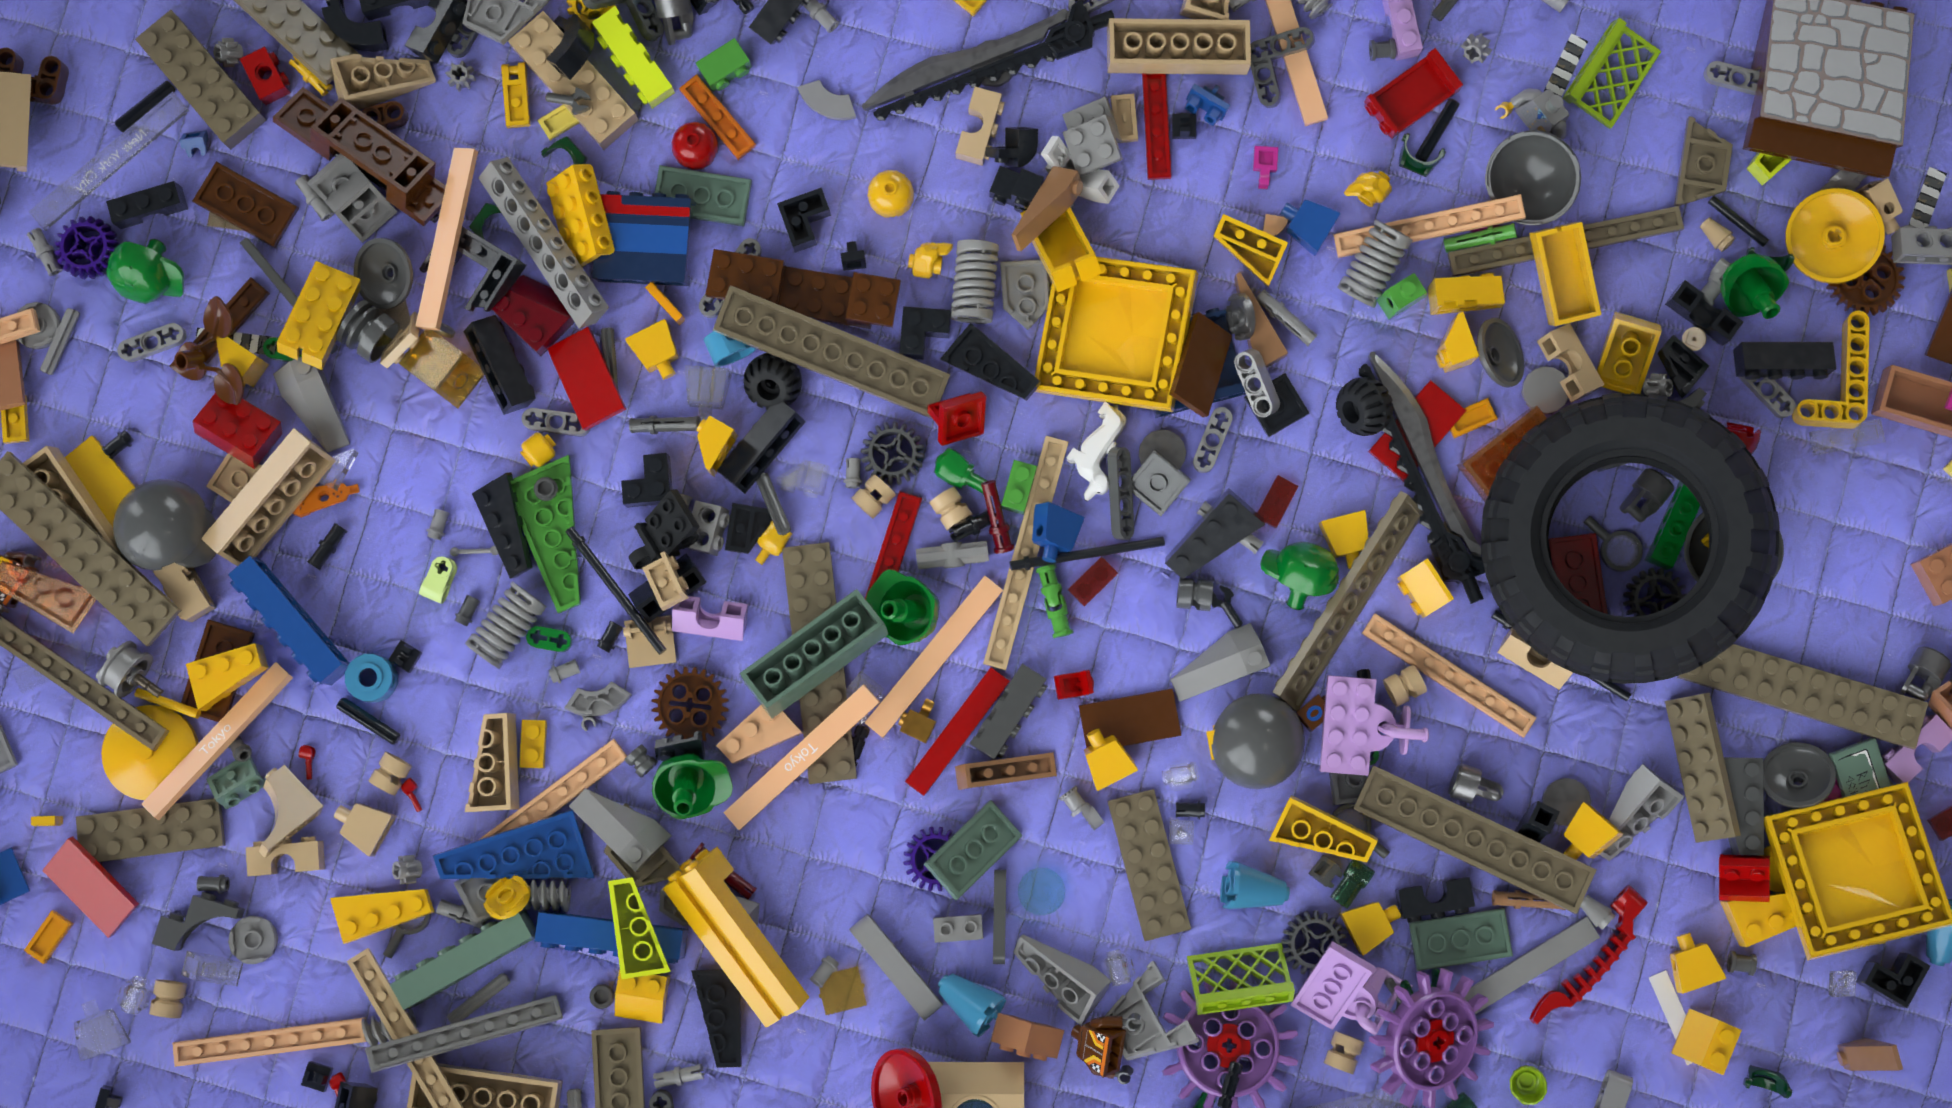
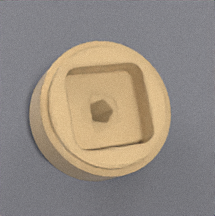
M1691 327L1682 335V343L1692 351L1700 350L1707 341L1706 333L1699 327Z

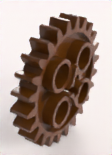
M1885 245L1874 265L1865 274L1852 280L1853 286L1840 283L1829 284L1826 289L1834 290L1830 298H1839L1836 303L1837 306L1842 303L1846 304L1844 307L1845 312L1851 307L1853 312L1861 310L1868 314L1870 310L1871 314L1875 316L1878 310L1882 313L1885 312L1887 306L1892 307L1895 304L1894 300L1900 298L1901 295L1898 292H1901L1905 286L1899 283L1903 282L1905 277L1899 274L1904 270V267H1897V263H1893L1891 258L1893 252L1891 251L1886 254ZM1877 271H1882L1886 279L1880 278L1877 275ZM1865 290L1873 292L1874 298L1868 297Z
M684 667L683 674H680L675 669V677L667 674L668 682H659L662 690H654L659 695L658 699H652V702L658 704V707L651 710L652 712L659 713V716L654 721L663 722L659 729L667 728L668 730L665 735L667 737L674 733L675 736L683 735L684 739L694 737V732L702 731L703 741H707L706 734L709 733L714 737L713 729H722L718 722L720 720L727 721L722 716L723 712H729L730 710L723 707L724 703L729 702V699L722 698V695L727 690H719L722 682L717 681L714 683V674L707 678L706 669H703L700 674H698L697 667L693 668L692 673H689L688 668ZM678 686L686 688V695L681 699L676 698L674 694ZM706 688L710 692V697L707 701L702 702L698 698V693L701 689ZM690 699H692V702L695 704L710 705L712 708L711 710L692 708L691 712H689V709L686 707L670 705V701L689 703ZM676 709H680L683 712V718L679 722H674L671 718L672 712ZM699 712H704L707 716V720L703 725H697L695 722V716Z

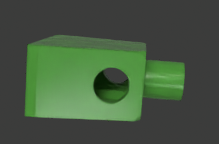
M1413 273L1387 289L1376 301L1390 320L1427 297V291L1416 274ZM1388 298L1392 301L1393 306L1389 303Z

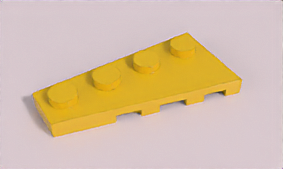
M428 889L330 898L343 944H348L434 913Z

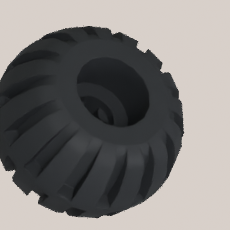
M764 353L754 358L748 364L744 372V389L748 398L753 403L756 402L760 408L766 407V410H768L770 406L783 402L789 406L798 398L801 392L802 376L796 364L772 354Z
M1361 377L1350 380L1341 388L1336 398L1337 416L1341 419V424L1349 432L1360 436H1370L1379 433L1388 425L1393 415V403H1391L1393 400L1391 395L1388 394V389L1381 382L1373 378Z

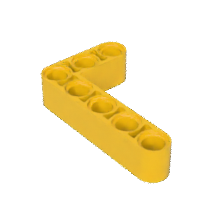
M1859 310L1852 312L1842 324L1840 401L1813 399L1801 401L1795 407L1792 414V419L1796 424L1801 426L1853 429L1866 419L1868 414L1870 321L1865 312ZM1851 320L1858 321L1860 328H1855L1851 324ZM1850 343L1858 344L1860 351L1853 350ZM1850 365L1856 366L1859 369V374L1853 373L1850 370ZM1849 389H1856L1859 397L1852 396ZM1800 408L1807 409L1810 412V417L1803 416ZM1824 411H1832L1834 418H1828ZM1849 411L1857 413L1858 420L1850 418Z

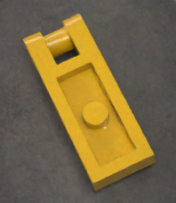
M521 62L514 66L502 64L506 127L508 129L529 127L531 123L526 63ZM511 75H518V79L511 80Z

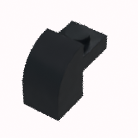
M1029 127L1005 128V146L986 147L985 157L995 158V162L1005 163L1006 166L1023 167L1027 165L1037 151L1038 129Z

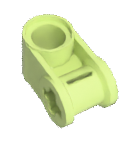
M442 556L434 559L427 576L422 582L419 595L443 604L457 573L455 561ZM441 564L448 567L447 572L440 568Z

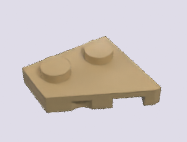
M415 311L410 316V324L405 330L400 329L382 352L380 364L387 369L393 363H399L404 356V352L408 348L412 349L420 339L418 337L419 328L415 327L418 316Z

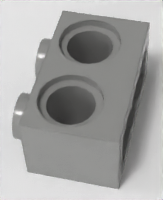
M695 500L692 515L700 526L696 531L699 539L687 548L718 556V552L722 549L724 543V530L730 521V510L722 506ZM714 512L715 518L709 523L708 518ZM708 535V543L706 545H703L702 540L705 536Z
M982 914L933 918L935 943L983 939Z

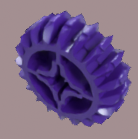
M79 216L78 223L75 220H70L71 227L63 225L65 233H57L61 241L54 242L55 246L60 248L54 251L55 255L60 257L57 260L58 263L64 265V271L70 272L74 277L79 275L84 280L87 276L95 279L96 272L100 276H104L103 269L108 267L111 252L115 250L114 247L120 244L117 239H114L117 236L116 232L110 231L111 226L107 223L104 224V221L100 218L95 221V218L89 216L87 220ZM97 231L100 235L88 238L84 235V232ZM86 243H88V244L90 245V246H87V247H89V250H88L89 253H87L86 251H84V249H86V248H85L86 245H87ZM103 248L101 255L98 256L99 251ZM86 258L91 263L78 265L75 263V260Z
M929 827V835H926V832L922 829L920 830L923 836L921 839L916 835L912 836L917 842L915 845L907 843V846L912 848V852L906 851L904 856H911V861H904L903 864L906 866L911 864L912 869L907 870L906 873L907 875L913 872L916 874L911 880L913 883L919 878L922 880L919 885L920 888H923L925 883H929L928 891H932L933 884H937L938 891H942V885L937 879H930L924 876L929 871L925 865L920 870L918 869L916 853L920 847L928 860L930 854L927 852V849L931 853H935L937 850L931 849L925 841L938 838L947 842L950 839L952 830H948L945 836L942 835L943 827H939L938 834H934V828Z

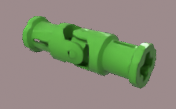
M1056 564L1036 569V573H1039L1042 583L1041 593L1046 596L1044 604L1048 619H1051L1053 638L1074 633L1068 623L1067 615L1069 613L1065 598L1061 593V583H1058ZM1062 605L1061 609L1052 612L1050 610V607Z

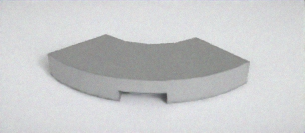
M820 80L797 87L804 102L814 112L832 120H851L856 118L849 94H832L823 87Z
M611 681L605 688L598 691H585L578 688L564 708L571 713L581 716H602L619 709L632 695Z

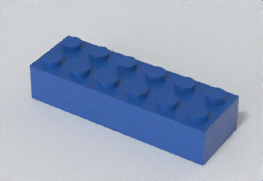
M249 556L228 574L232 579L230 582L232 587L238 593L242 592L247 597L245 601L254 611L258 610L262 614L261 621L269 629L273 628L278 633L276 636L278 641L284 647L288 646L293 651L291 656L298 664H304L309 671L306 673L315 683L319 682L320 684L332 686L345 674L350 662L263 560Z
M549 911L538 912L534 942H541L540 947L559 948V945H565L564 950L583 951V948H589L588 953L601 955L603 953L606 954L607 951H613V956L618 957L613 919ZM652 924L667 963L675 964V962L678 963V960L685 958L689 929Z

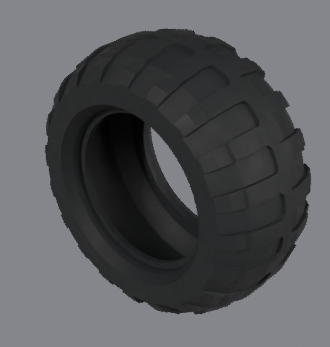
M1622 393L1602 395V397L1568 405L1539 425L1534 426L1522 437V440L1500 465L1483 508L1481 555L1493 598L1506 620L1526 643L1554 664L1575 674L1599 681L1626 684L1660 681L1690 672L1724 652L1746 631L1760 612L1770 591L1778 565L1780 527L1778 512L1776 511L1768 479L1743 441L1724 425L1713 419L1711 415L1699 408L1691 407L1682 402L1656 394ZM1620 463H1637L1653 466L1680 480L1699 502L1709 531V550L1706 565L1693 589L1672 606L1653 614L1637 617L1605 614L1590 608L1576 599L1557 577L1551 563L1548 546L1552 516L1568 489L1590 472Z

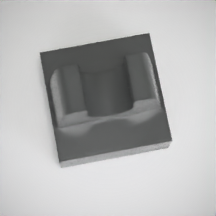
M1324 855L1308 873L1322 885L1330 888L1334 887L1331 880L1335 875L1340 878L1342 877L1341 868Z

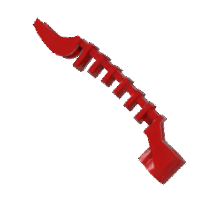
M1630 885L1626 886L1610 904L1619 914L1618 923L1615 925L1619 933L1617 936L1613 933L1608 938L1615 946L1611 949L1607 944H1604L1600 948L1607 956L1602 959L1599 955H1596L1592 959L1598 966L1595 970L1590 965L1583 969L1589 975L1586 980L1579 973L1573 976V979L1580 985L1577 989L1574 988L1567 978L1561 982V985L1570 994L1569 997L1558 991L1545 993L1537 1002L1529 1017L1533 1024L1537 1025L1555 1008L1572 1007L1576 1002H1580L1583 996L1593 989L1592 986L1602 980L1601 976L1611 969L1610 966L1613 962L1620 958L1621 952L1628 948L1627 944L1636 938L1633 935V920L1648 902Z

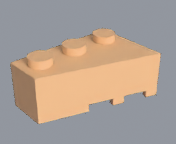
M760 705L716 746L731 763L736 764L799 736L803 732L784 711L771 719L762 705Z

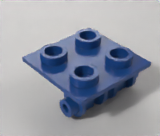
M12 847L0 852V905L30 891Z

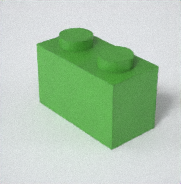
M735 38L696 62L699 72L712 92L723 90L730 84L729 81L736 77L741 78L745 76L749 69L752 68L750 60Z
M1017 460L1013 461L1001 504L1002 509L1024 515L1037 466Z

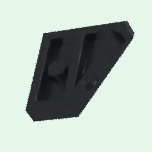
M1674 335L1657 353L1681 398L1689 392L1709 367L1706 362Z
M732 503L725 551L749 554L759 537H761L772 521L768 509Z
M702 731L694 732V737L684 739L683 735H677L672 738L655 740L656 760L665 761L666 759L685 754H694L702 760L705 758Z

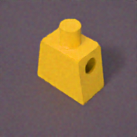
M665 319L625 338L627 344L649 373L658 369L663 380L676 374L671 362L679 357L670 327Z
M1365 510L1323 520L1319 523L1331 553L1335 558L1345 556L1348 569L1352 568L1353 561L1359 557V552H1362L1368 539Z
M1095 729L1086 735L1091 746L1084 749V753L1097 791L1138 771L1134 760L1114 735L1104 739L1100 729Z
M1583 802L1564 832V836L1572 844L1563 854L1577 860L1584 853L1587 857L1594 859L1621 838L1623 833L1589 803Z
M1373 902L1339 913L1359 954L1362 956L1394 933L1390 923L1402 917L1395 904L1383 910L1379 902Z
M1690 932L1676 937L1681 950L1670 953V960L1677 993L1684 994L1726 979L1723 970L1707 943L1695 945Z

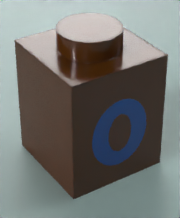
M1319 694L1315 695L1295 712L1309 732L1313 731L1324 720L1325 695L1322 697Z

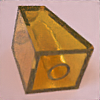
M425 329L420 334L418 343L405 353L398 364L458 409L483 378L484 373L476 362L438 333Z

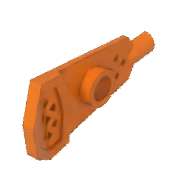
M344 483L316 486L292 514L302 518L310 515L312 512L346 501L349 495L360 492L358 484L346 486ZM324 495L329 496L328 500L321 501Z

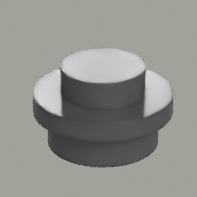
M549 477L540 478L534 485V493L540 500L550 501L558 493L557 483Z

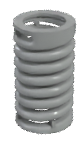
M1376 219L1374 221L1375 226L1369 230V234L1377 240L1365 237L1364 243L1370 247L1366 245L1359 247V250L1368 256L1356 253L1355 258L1363 264L1357 261L1350 263V266L1360 273L1347 269L1346 274L1351 278L1344 276L1337 286L1341 291L1373 308L1377 304L1376 298L1382 295L1380 289H1385L1387 287L1385 281H1390L1391 279L1389 273H1394L1396 271L1394 265L1400 264L1398 257H1404L1405 252L1403 249H1408L1413 239Z
M972 239L957 242L956 255L958 257L955 260L957 266L955 267L956 275L954 276L955 284L953 285L955 292L952 294L954 301L951 303L950 319L971 324H988L992 322L993 311L987 308L994 306V302L990 299H993L995 293L991 290L995 289L993 281L996 280L994 272L997 271V266L992 263L998 261V244Z
M513 581L510 583V589L504 591V595L511 602L503 597L499 598L498 603L502 607L494 605L492 610L496 614L492 612L487 614V618L493 623L486 619L481 621V625L488 631L482 627H477L475 630L477 634H471L465 642L471 650L498 669L503 665L502 659H508V652L514 651V644L520 643L519 637H524L526 635L525 630H530L531 623L537 621L536 615H541L547 608L542 602Z

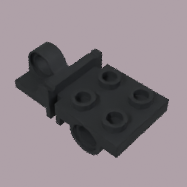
M677 489L670 490L646 517V522L637 523L634 526L645 546L634 550L628 558L634 569H642L662 558L661 552L665 551L669 557L673 555L675 558V556L681 554L679 552L680 549L690 547L699 539L696 531L700 526Z

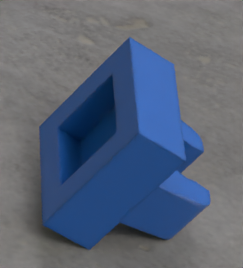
M207 130L184 133L179 139L181 149H185L188 157L194 156L193 148H198L202 156L207 153V142L209 140Z

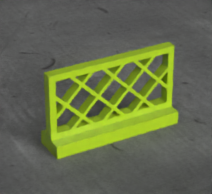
M1621 18L1610 23L1562 97L1567 103H1574L1609 129L1614 126L1661 53L1659 49L1625 26L1627 23ZM1623 34L1631 38L1632 47L1622 49L1620 38ZM1645 48L1651 52L1650 59L1641 62L1638 49ZM1633 50L1635 63L1625 65L1623 52ZM1618 53L1620 66L1610 68L1608 57L1610 54ZM1636 67L1637 79L1628 81L1626 68ZM1621 69L1623 83L1613 84L1610 71ZM1605 72L1608 85L1597 87L1595 77L1598 73ZM1624 86L1626 96L1624 99L1616 101L1614 87ZM1609 89L1611 102L1600 104L1598 90ZM1593 91L1595 105L1588 106L1581 99L1585 93ZM1612 105L1613 116L1610 120L1603 116L1602 106Z
M1282 943L1187 956V964L1196 1000L1197 1015L1293 1002L1295 989L1290 979L1285 954L1282 952ZM1268 952H1278L1279 959L1275 964L1264 958ZM1250 955L1257 960L1252 967H1249L1240 961L1243 956ZM1226 958L1233 962L1228 970H1225L1217 965L1220 959ZM1204 962L1209 967L1202 974L1194 968L1193 963ZM1260 962L1271 968L1266 976L1255 970ZM1236 965L1247 971L1242 980L1231 974ZM1212 969L1224 975L1218 983L1207 977ZM1276 971L1284 976L1285 982L1275 983L1269 978ZM1251 974L1262 981L1259 986L1252 987L1246 983ZM1227 978L1238 984L1233 990H1227L1221 985ZM1203 981L1214 987L1211 993L1200 994L1199 986Z

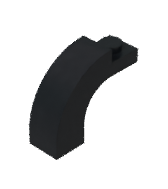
M326 0L328 7L321 8L324 19L331 30L342 41L361 51L375 52L389 49L386 29L380 20L368 23L353 22L346 16L343 0Z
M575 13L571 18L565 19L558 16L553 21L564 33V36L556 49L546 58L560 75L569 80L585 64L595 42L594 33Z
M1536 801L1524 814L1515 832L1540 843L1546 835L1551 833L1560 811L1540 801Z

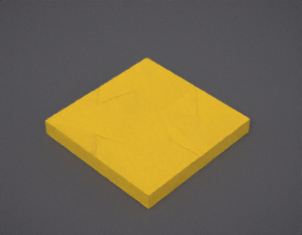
M1097 257L1102 274L1083 282L1079 279L1077 280V285L1057 292L1052 282L1035 377L1042 383L1035 392L1174 412L1176 399L1169 395L1189 330L1198 272L1193 269Z
M1908 782L1764 817V828L1807 961L1952 926V910Z

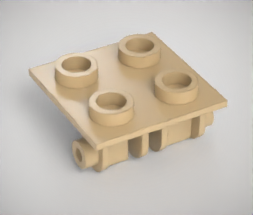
M672 615L660 616L647 623L667 649L660 655L633 620L624 621L623 633L624 637H626L629 668L677 662L672 631Z

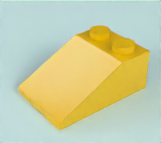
M1614 312L1597 366V372L1604 383L1603 388L1624 394L1632 392L1634 394L1641 393L1662 333L1660 324Z

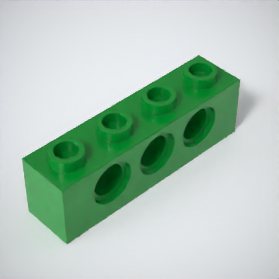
M1681 481L1677 485L1645 558V561L1665 570L1674 567L1685 542L1687 532L1700 507L1695 496Z

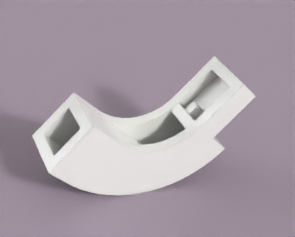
M1052 136L1041 152L1042 157L1047 162L1045 170L1049 173L1053 166L1075 170L1068 148L1059 136ZM1099 169L1080 177L1083 182V190L1078 196L1090 201L1109 204L1120 185L1109 170Z

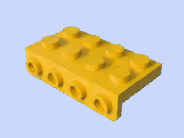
M591 164L571 165L546 182L547 193L550 196L553 216L556 219L559 234L580 265L584 267L601 255L614 253L615 248L593 166Z

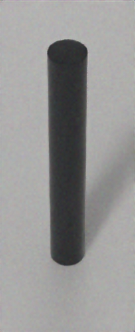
M1715 196L1708 201V204L1762 247L1769 241L1767 237Z

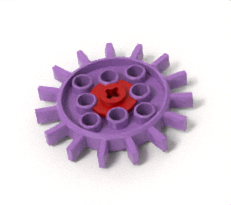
M1445 968L1440 969L1437 987H1431L1429 975L1422 971L1416 972L1419 991L1412 995L1406 989L1396 985L1394 990L1402 1003L1394 1013L1381 1008L1377 1011L1383 1019L1390 1021L1386 1035L1369 1036V1042L1380 1047L1385 1046L1386 1054L1382 1059L1370 1064L1371 1069L1379 1074L1389 1068L1393 1072L1381 1089L1392 1096L1403 1082L1406 1083L1399 1102L1412 1108L1418 1090H1423L1422 1105L1427 1108H1435L1436 1090L1441 1088L1444 1089L1447 1097L1457 1100L1459 1097L1453 1082L1461 1074L1468 1079L1476 1081L1478 1076L1468 1067L1474 1053L1490 1055L1491 1052L1486 1047L1477 1044L1478 1032L1493 1028L1494 1022L1486 1018L1477 1020L1475 1012L1489 1001L1488 998L1478 993L1467 1002L1464 998L1474 981L1463 975L1453 992L1450 991L1453 972Z
M1232 980L1230 981V990L1235 989L1238 985ZM1204 981L1207 993H1211L1214 987ZM1186 990L1179 993L1182 1001L1189 1006L1190 1011L1184 1019L1167 1012L1164 1013L1163 1019L1176 1026L1187 1020L1200 1040V1047L1197 1050H1192L1188 1045L1175 1048L1177 1049L1179 1062L1169 1065L1162 1070L1164 1076L1173 1075L1177 1071L1183 1070L1186 1077L1190 1080L1178 1095L1181 1100L1188 1097L1194 1088L1197 1087L1207 1093L1203 1108H1213L1215 1098L1222 1097L1221 1090L1223 1086L1220 1083V1077L1223 1074L1229 1073L1227 1070L1231 1061L1239 1062L1241 1058L1248 1059L1251 1066L1247 1072L1242 1071L1238 1075L1239 1082L1235 1095L1231 1098L1233 1100L1231 1108H1239L1238 1097L1247 1094L1251 1096L1256 1108H1266L1264 1100L1257 1090L1266 1082L1275 1090L1280 1092L1286 1090L1287 1087L1284 1083L1272 1075L1277 1063L1286 1066H1296L1298 1060L1291 1056L1279 1054L1280 1040H1291L1298 1036L1296 1030L1277 1032L1273 1019L1283 1014L1287 1009L1285 1004L1275 1006L1269 1013L1261 1006L1237 1009L1234 1018H1228L1224 1011L1197 1015L1196 1001ZM1209 1020H1213L1218 1024L1219 1029L1216 1034H1210L1206 1030V1024ZM1243 1023L1251 1025L1253 1032L1250 1037H1245L1241 1034L1240 1027ZM1227 1040L1234 1047L1229 1052H1227L1226 1048L1222 1047V1044L1226 1043ZM1259 1042H1264L1268 1045L1269 1051L1267 1055L1261 1056L1257 1053L1256 1046ZM1207 1055H1212L1216 1059V1066L1213 1069H1209L1204 1065V1058Z

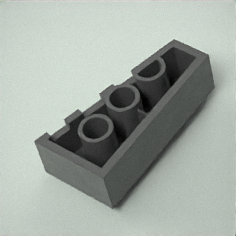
M1724 757L1741 836L1728 838L1732 855H1764L1763 758Z

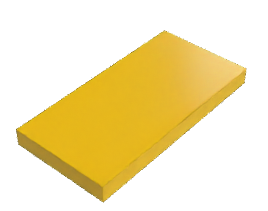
M91 435L65 458L113 527L114 516L120 502L135 488V485L113 459H110L109 455L107 456L102 450L103 446L96 437Z

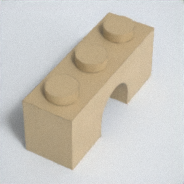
M974 87L968 113L981 119L983 126L975 133L961 132L955 152L956 159L983 166L985 159L989 160L990 157H985L986 147H992L989 146L991 137H996L999 124H995L997 115L1002 116L1005 102H1002L1001 93Z
M1570 323L1550 331L1537 340L1548 361L1560 359L1567 365L1569 375L1560 384L1571 403L1604 386L1600 375Z
M1513 627L1503 638L1497 652L1558 690L1561 689L1573 674V672L1554 664L1536 652L1516 633Z
M315 836L302 837L299 843H292V839H289L266 858L259 852L263 841L253 842V847H245L247 876L278 874V860L285 854L293 858L295 872L325 870L323 841H316Z

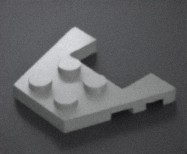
M468 0L462 24L504 45L550 0H525L524 2L519 0Z
M1154 961L1147 965L1148 969L1141 977L1138 976L1126 995H1122L1105 1015L1122 1016V1019H1128L1132 1013L1141 1015L1140 1020H1131L1133 1024H1141L1137 1031L1132 1032L1126 1026L1122 1027L1126 1030L1122 1054L1128 1061L1200 1041L1187 1020L1171 1031L1165 1032L1145 996L1146 993L1166 981Z

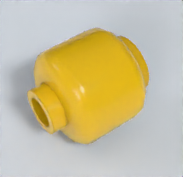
M536 432L521 444L522 451L520 453L531 467L534 465L541 467L555 457L556 453L553 447L556 444L548 434L543 436L541 433Z

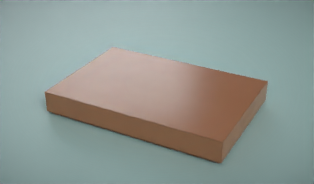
M17 340L0 344V411L26 405L20 347Z

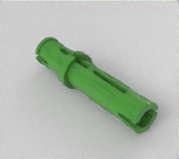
M1511 223L1495 228L1489 226L1486 230L1444 238L1443 240L1446 253L1487 243L1494 245L1497 241L1517 238L1515 224Z

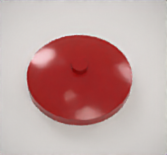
M898 1048L884 1053L879 1058L871 1081L873 1108H942L941 1093L936 1076L928 1062L918 1052L909 1048Z

